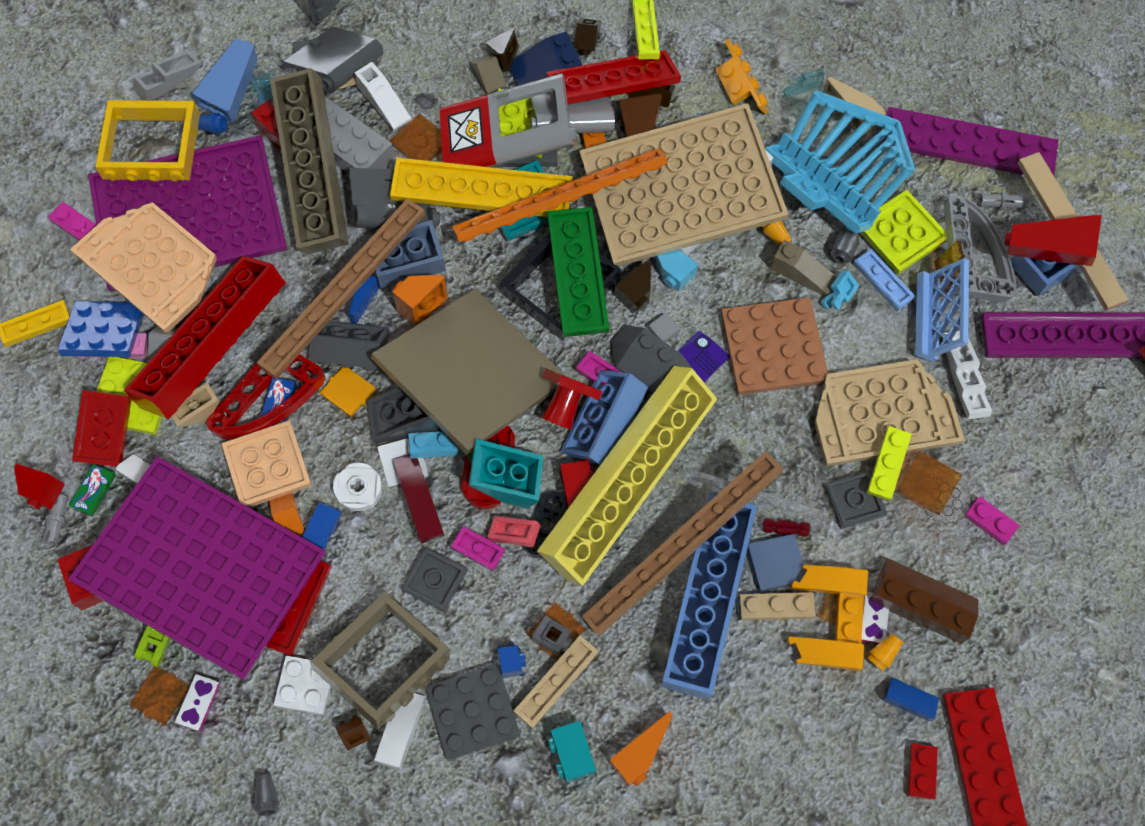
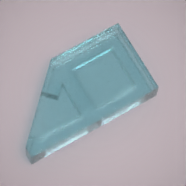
M823 69L802 74L797 78L795 85L786 87L783 90L785 97L822 87L825 77Z

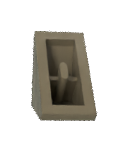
M486 54L469 62L486 94L497 92L499 88H506L496 56Z

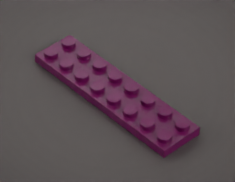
M893 107L887 108L886 116L901 122L910 153L1024 175L1017 164L1019 159L1040 152L1053 176H1055L1058 139Z
M983 313L981 315L986 358H1144L1138 350L1145 346V313Z

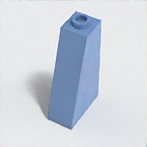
M235 38L192 93L198 107L212 114L220 113L232 124L237 117L258 61L255 48L250 42Z

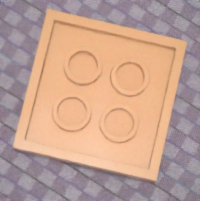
M290 420L221 443L238 500L249 508L312 486Z

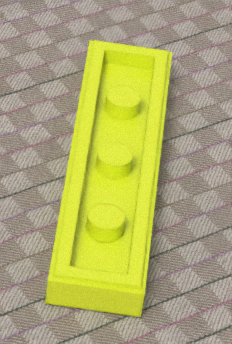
M632 0L638 59H659L660 50L653 0Z

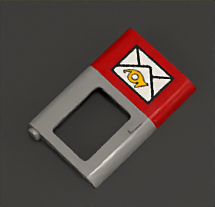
M563 73L439 109L444 163L493 168L574 146L575 140H578L575 127L570 126ZM555 92L558 111L557 122L512 135L501 136L500 106L544 93Z

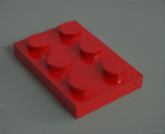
M82 390L72 461L114 467L123 462L132 401L129 396Z

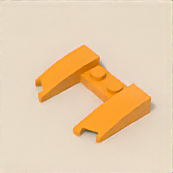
M803 565L801 569L806 571L800 583L795 580L793 581L791 589L837 595L835 641L787 637L788 645L796 644L801 656L800 659L795 660L796 664L856 672L862 670L864 644H862L864 596L867 595L868 570Z

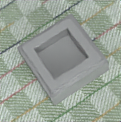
M667 313L648 325L650 332L665 343L680 333V328Z

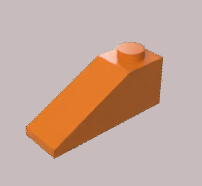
M670 711L609 760V764L627 787H630L632 784L637 787L648 778L646 773L653 762L673 716Z

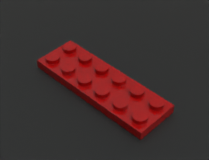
M666 50L660 51L659 59H638V55L546 72V77L563 73L568 105L681 82V75Z
M995 688L944 694V705L972 826H1027Z

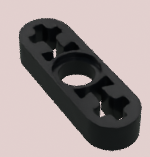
M552 492L547 495L535 520L540 523L543 519H548L553 523V527L548 531L539 529L538 534L542 536L540 546L545 541L544 537H548L566 510V498L560 492ZM558 499L560 500L561 507L557 506L555 508L553 516L552 514H550V511L552 509V503H550V501L555 502V500ZM525 546L526 553L530 557H542L537 552L539 548L536 551H532V547Z

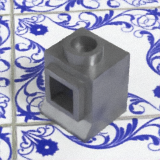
M546 614L532 635L533 642L556 656L561 651L566 652L573 639L570 638L571 631L552 620ZM551 628L561 633L556 643L546 637Z

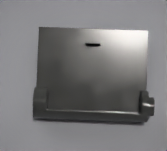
M332 26L284 61V65L299 70L312 68L321 76L323 90L328 93H334L355 77L354 72L380 58L383 55V47L375 38Z
M349 168L355 228H380L402 205V201L390 199L394 175L393 169ZM415 203L423 208L426 213L418 224L432 220L435 229L436 225L440 224V213L436 211V208L431 207L430 204Z

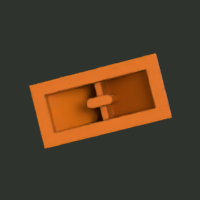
M293 493L270 500L271 514L274 522L303 537L305 528Z

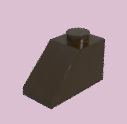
M580 18L577 22L574 48L578 49L579 53L591 54V51H596L601 20Z
M649 259L615 285L614 296L632 314L638 309H644L650 302L652 262Z

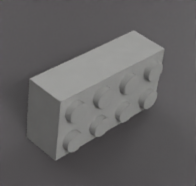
M327 97L325 98L336 166L349 174V168L384 169L395 158L392 143Z

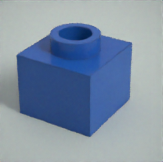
M518 645L498 648L502 677L523 675L522 667H526L524 651L519 652Z

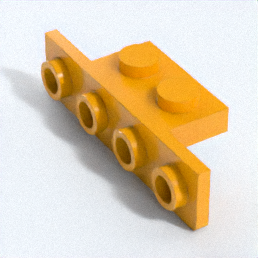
M729 39L725 40L733 58L715 70L731 102L736 105L752 95L758 108L767 114L769 110L766 105L769 102L763 93H759L758 88L760 85L754 76L751 77L749 73L751 67L748 62L742 60L741 55L743 52L737 43L733 44Z

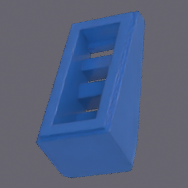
M370 276L354 293L348 313L352 323H358L380 287L377 277Z

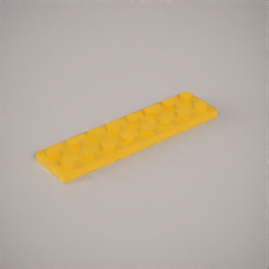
M396 157L390 199L402 202L409 199L414 203L493 211L572 181V176ZM570 202L559 204L557 208L552 210L546 209L538 212L536 216L548 217L547 211L569 209Z

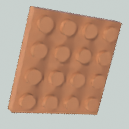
M810 297L721 309V317L738 395L824 384L828 370Z

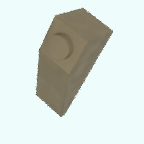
M784 240L774 256L770 270L824 297L833 293L831 285L837 276L805 249Z

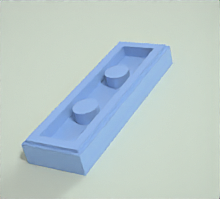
M872 249L854 260L853 265L897 312L915 299L916 296Z

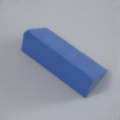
M891 678L883 701L931 722L935 719L939 698L895 678Z

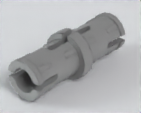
M1000 192V194L980 193L979 207H998L999 210H1004L1005 208L1025 209L1027 202L1026 195H1008L1006 192ZM994 200H1011V202H997Z
M60 494L52 509L49 510V514L45 516L46 527L41 542L52 545V542L53 545L58 544L61 526L65 524L66 520L64 513L69 499L67 496Z

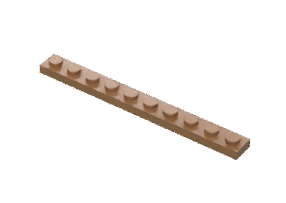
M406 199L258 360V367L277 379L426 215L425 210L409 199Z
M765 451L582 616L583 619L598 636H601L784 471L782 466Z

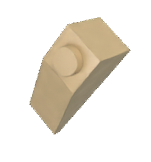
M832 77L827 79L824 93L886 115L883 107L872 97ZM854 117L849 123L856 130L864 120ZM872 125L862 136L877 129L880 126Z

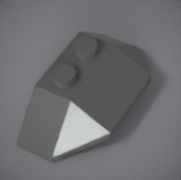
M625 325L611 342L616 368L623 373L632 374L648 387L647 392L652 395L674 366L692 368L681 353L645 328Z

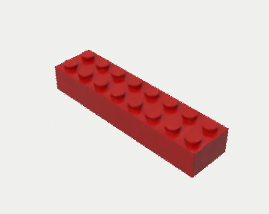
M242 256L124 389V392L140 409L169 420L285 285L286 282L275 266L268 262Z

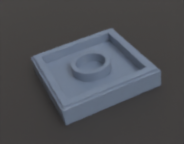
M795 534L748 544L747 549L759 592L791 586L794 580L800 583L806 571L801 569L804 564Z

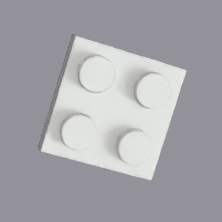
M286 656L274 706L325 716L331 686L313 670L311 660ZM335 664L331 667L334 672L336 670Z

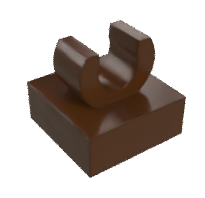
M353 715V720L346 724L343 720L340 721V727H337L338 734L347 751L371 740L361 717L358 718L357 715Z

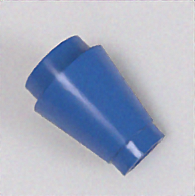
M220 113L200 115L198 129L217 135L226 131L227 119L224 115Z

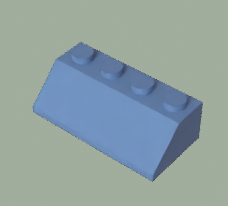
M600 370L592 386L603 391L600 400L587 396L560 452L578 461L589 460L590 466L599 468L634 420L638 407L648 389L645 384L630 373ZM603 380L608 384L602 386L600 383Z

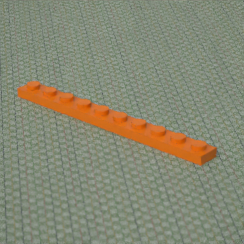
M657 148L452 226L454 235L459 242L471 241L475 236L483 233H492L496 228L504 225H513L517 220L525 217H534L538 212L546 209H555L559 204L576 201L580 196L597 193L601 188L618 185L622 180L637 178L641 173L649 170H658L662 165L668 163L666 154Z

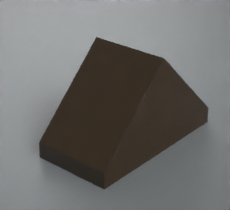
M509 29L485 42L488 53L496 56L500 68L505 72L509 71L519 49L514 29Z

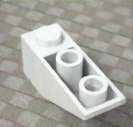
M373 62L354 72L358 89L394 131L411 121L410 115L385 76Z

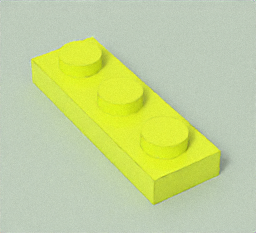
M891 426L886 429L867 494L887 501L892 500L912 435L911 433Z

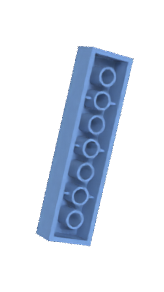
M710 493L707 503L716 495ZM747 503L695 550L661 683L662 688L706 700L711 699L757 510L756 505Z

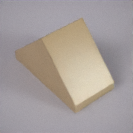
M206 382L196 388L178 408L177 412L172 415L179 428L207 422L209 416L214 412L220 401L209 383Z

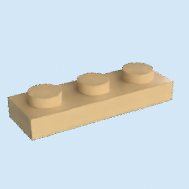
M813 592L739 595L741 621L814 619L816 617Z

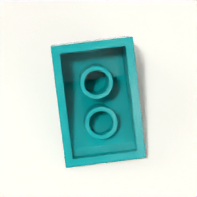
M476 439L469 486L505 504L529 509L539 501L544 456Z

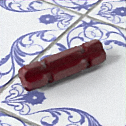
M765 518L762 530L766 533L776 531V534H798V536L808 537L810 534V524L805 522L797 524L796 521L778 519L776 522L774 519Z

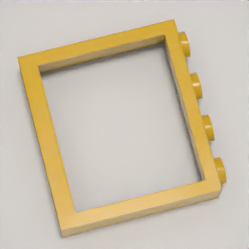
M108 100L95 165L101 178L111 179V181L172 180L177 182V180H190L200 112L195 102ZM118 120L184 121L178 162H110Z

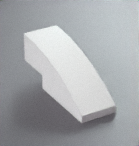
M414 693L412 701L406 707L401 706L395 712L394 719L391 722L388 721L374 760L377 764L402 770L423 708L425 696Z

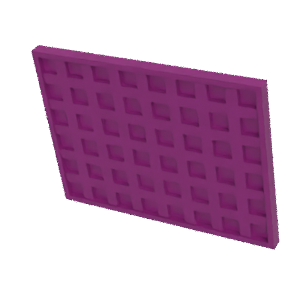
M157 456L71 574L69 581L245 681L324 558L326 551Z

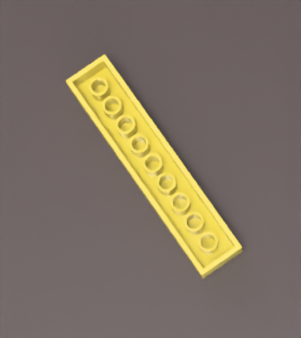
M674 366L537 550L565 580L581 586L585 584L716 402L717 398L692 368Z

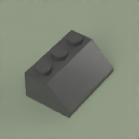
M330 320L310 342V361H316L321 365L340 364L344 368H351L353 366L363 367L364 370L368 371L379 369L380 367L371 359L372 353L387 344L390 328Z

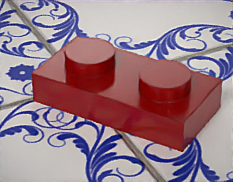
M910 744L907 797L927 800L936 799L938 747Z

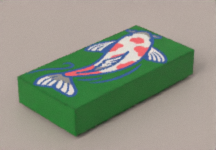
M93 464L69 506L74 510L93 517L116 474Z

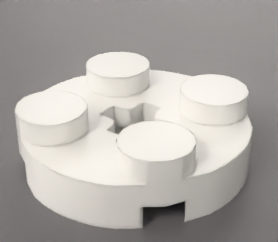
M352 463L336 475L333 491L342 507L352 511H363L373 508L377 504L382 493V481L378 473L368 464ZM357 482H361V485L364 486L360 492H355L354 489H351L352 486H356Z

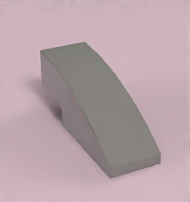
M189 50L152 63V70L134 77V90L144 101H152L185 81L201 66V62Z

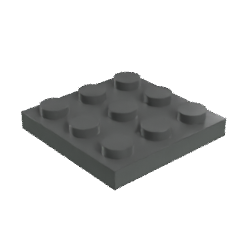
M498 663L426 686L447 761L521 737Z

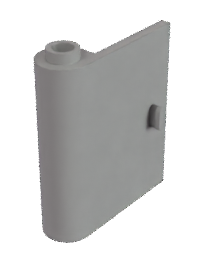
M553 91L530 97L534 110V117L530 120L531 129L558 121L557 103ZM608 97L568 105L570 126L575 127L577 134L614 132L615 117Z

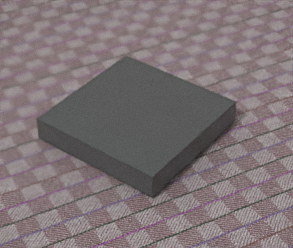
M870 471L825 483L824 485L841 530L887 515L882 499L867 494L872 477Z
M425 547L401 590L445 613L464 580L468 568Z

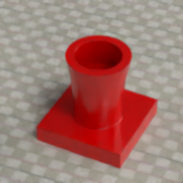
M545 368L542 377L558 384L541 418L572 430L575 413L582 394L600 400L603 391Z

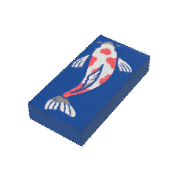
M272 377L261 417L280 406L294 394L297 385L295 381ZM286 419L282 420L278 424L286 422Z

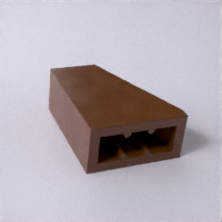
M661 93L619 100L618 114L624 138L656 128L661 109Z

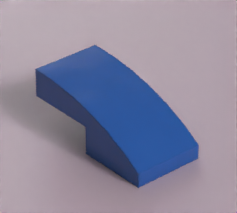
M320 502L302 538L326 550L331 534L335 533L342 511Z

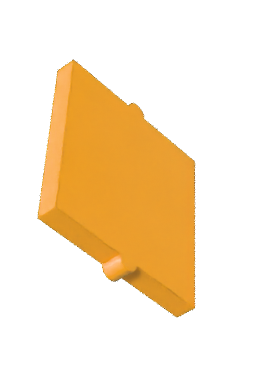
M342 367L334 377H330V382L322 389L320 395L352 417L362 405L366 404V400L376 388L350 368Z

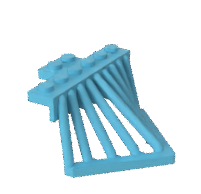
M820 91L813 92L791 136L784 133L778 144L765 147V150L774 157L772 165L778 167L783 172L784 176L780 184L786 188L790 195L799 199L807 209L814 210L825 207L832 217L839 219L846 225L849 231L855 234L871 229L881 213L879 208L915 170L900 121ZM816 105L826 106L804 141L799 144L797 141ZM837 110L845 113L816 150L809 152L808 149L832 112ZM856 117L864 120L827 159L819 160L852 118ZM872 125L883 127L879 133L842 165L829 169ZM887 137V139L879 147H877L866 159H864L853 171H851L848 175L841 177ZM891 147V149L856 184L850 185ZM894 159L865 193L859 194ZM901 168L900 173L873 203L869 202L887 180Z

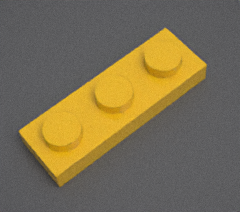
M61 300L0 323L2 344L5 347H9L67 325L70 313L66 302Z

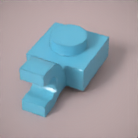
M842 270L831 285L834 292L827 295L821 301L825 309H829L832 305L835 310H839L842 302L848 303L859 287L849 270Z

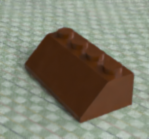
M886 558L874 588L871 602L960 644L971 638L978 618L977 598Z

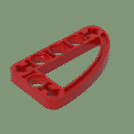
M299 354L284 372L304 385L268 414L252 422L234 426L271 384L272 376L269 374L259 376V372L262 369L256 363L209 416L207 427L213 435L222 439L233 440L277 425L298 410L319 390L325 382L324 372L318 365ZM294 362H302V366L299 369H291ZM309 371L310 374L314 376L318 375V377L316 379L313 377L310 379L309 375L306 372ZM248 385H255L252 393H244V389ZM232 403H240L237 410L229 411V406ZM217 422L223 423L222 426H215Z

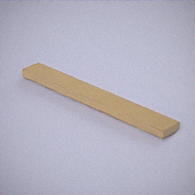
M1040 152L1019 159L1017 164L1051 220L1078 217ZM1097 248L1096 259L1092 266H1078L1104 310L1107 311L1126 304L1128 298Z

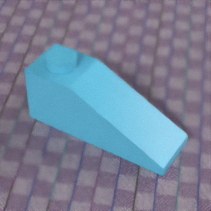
M681 250L652 257L665 285L671 289L675 288L678 292L697 273L698 264Z

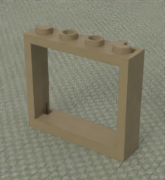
M384 592L312 659L311 663L313 670L375 728L379 729L383 724L385 725L388 721L391 722L394 719L395 712L401 706L406 707L414 698L413 694L419 688L424 689L432 680L431 676L437 670L442 671L445 668L444 665L450 660V651L442 641ZM391 612L432 648L435 653L375 710L340 678L331 667L384 616Z

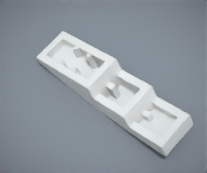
M960 330L952 338L953 341L960 339ZM968 338V344L946 352L948 363L967 419L991 416L992 409L984 393L986 385L978 370L980 362Z

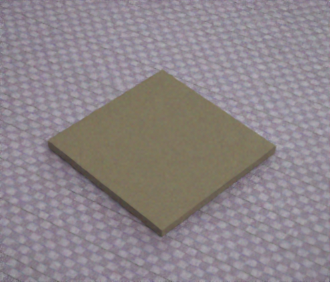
M476 289L372 353L371 359L466 455L474 450L476 439L487 441L556 391L558 384L542 377L545 368L564 375Z

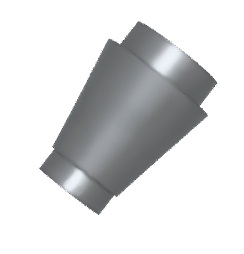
M260 775L256 777L253 809L256 810L257 816L276 814L280 803L272 775Z

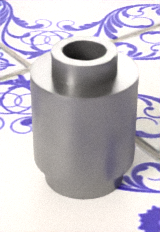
M843 230L838 235L830 252L834 261L840 264L851 262L859 245V235L849 230Z

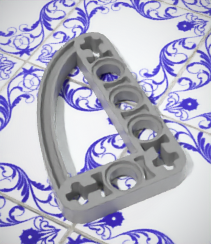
M952 196L944 205L950 264L963 258L969 260V297L998 302L1009 301L1016 295L1017 287L1009 255H1007V249L998 230L986 213L974 202L962 196ZM969 218L979 227L986 238L995 258L1000 278L975 274ZM953 222H958L962 230L957 229ZM956 241L961 242L964 245V249L958 248ZM958 269L955 275L953 276L955 280L960 274V269ZM980 283L985 284L989 292L982 290ZM960 287L956 291L958 295L960 294Z

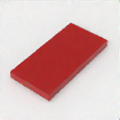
M323 561L320 562L266 648L287 656H293L332 569L331 564Z

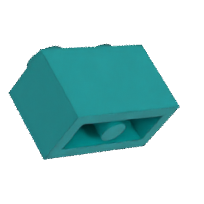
M580 721L551 730L552 737L548 738V743L552 754L557 752L559 763L555 765L560 779L565 777L567 784L596 774V768Z

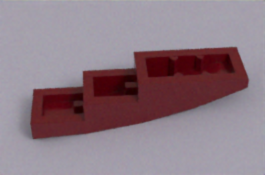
M409 454L394 459L393 462L421 544L445 536L418 458L410 459Z

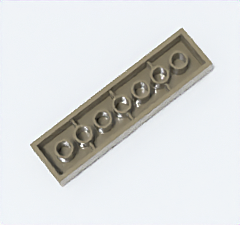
M312 68L271 78L270 83L297 249L308 255L349 245L322 78Z

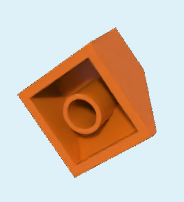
M442 275L408 276L404 281L398 282L392 291L397 312L414 327L426 320L448 299L445 277Z

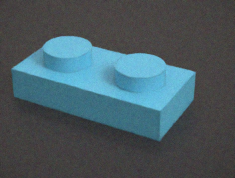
M443 431L408 433L410 459L458 455L457 445Z

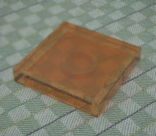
M421 114L415 117L390 140L392 146L408 159L432 161L442 151L441 130Z
M919 451L896 491L939 516L960 481L962 474Z

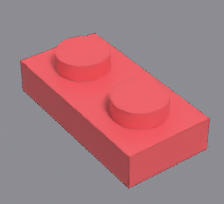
M494 516L487 538L492 542L534 547L541 525L537 521Z

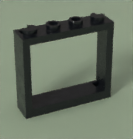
M549 232L500 282V292L560 340H563L565 337H563L562 325L516 290L552 253ZM599 253L601 272L607 277L603 281L606 298V293L610 289L614 290L615 285L621 281V268Z

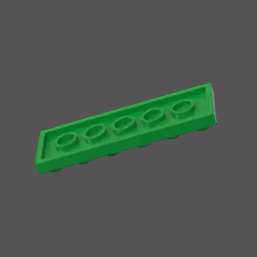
M592 207L547 211L563 337L609 333Z

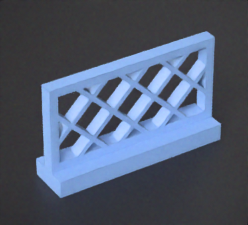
M965 258L932 273L922 271L917 274L915 355L934 362L938 360L940 354L968 344L969 260ZM960 269V274L955 280L953 276L955 275L956 271ZM945 276L944 279H943V281H942L941 284H940V278H939V277ZM952 281L953 285L946 294L944 290L948 286L949 282ZM960 287V294L957 297V299L954 300L953 296ZM943 295L944 299L939 305V298ZM951 301L953 305L948 311V313L945 314L944 310ZM960 308V315L958 316L956 321H954L952 318L957 312V310ZM942 315L944 319L939 325V318ZM951 322L953 325L946 335L943 332ZM960 329V339L953 341L952 338ZM942 336L944 339L939 346V338Z

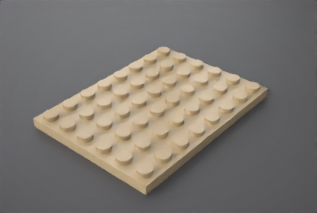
M748 103L579 150L586 175L657 148L666 154L668 163L662 165L658 170L646 171L637 178L622 180L618 185L601 188L599 192L592 194L612 262L617 266L788 219V211Z

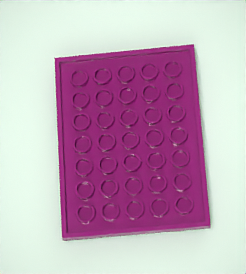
M262 135L194 150L190 180H177V182L172 180L111 181V179H102L98 172L88 174L96 225L103 219L108 217L113 219L125 215L126 211L139 209L143 205L153 202L216 255L217 260L214 267L238 262L242 256L257 258L288 250ZM179 154L143 162H178ZM106 283L107 288L110 292L115 291V289H113L108 283Z

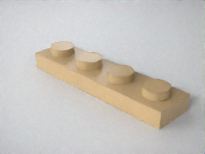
M580 635L513 712L531 729H534L599 654V651Z

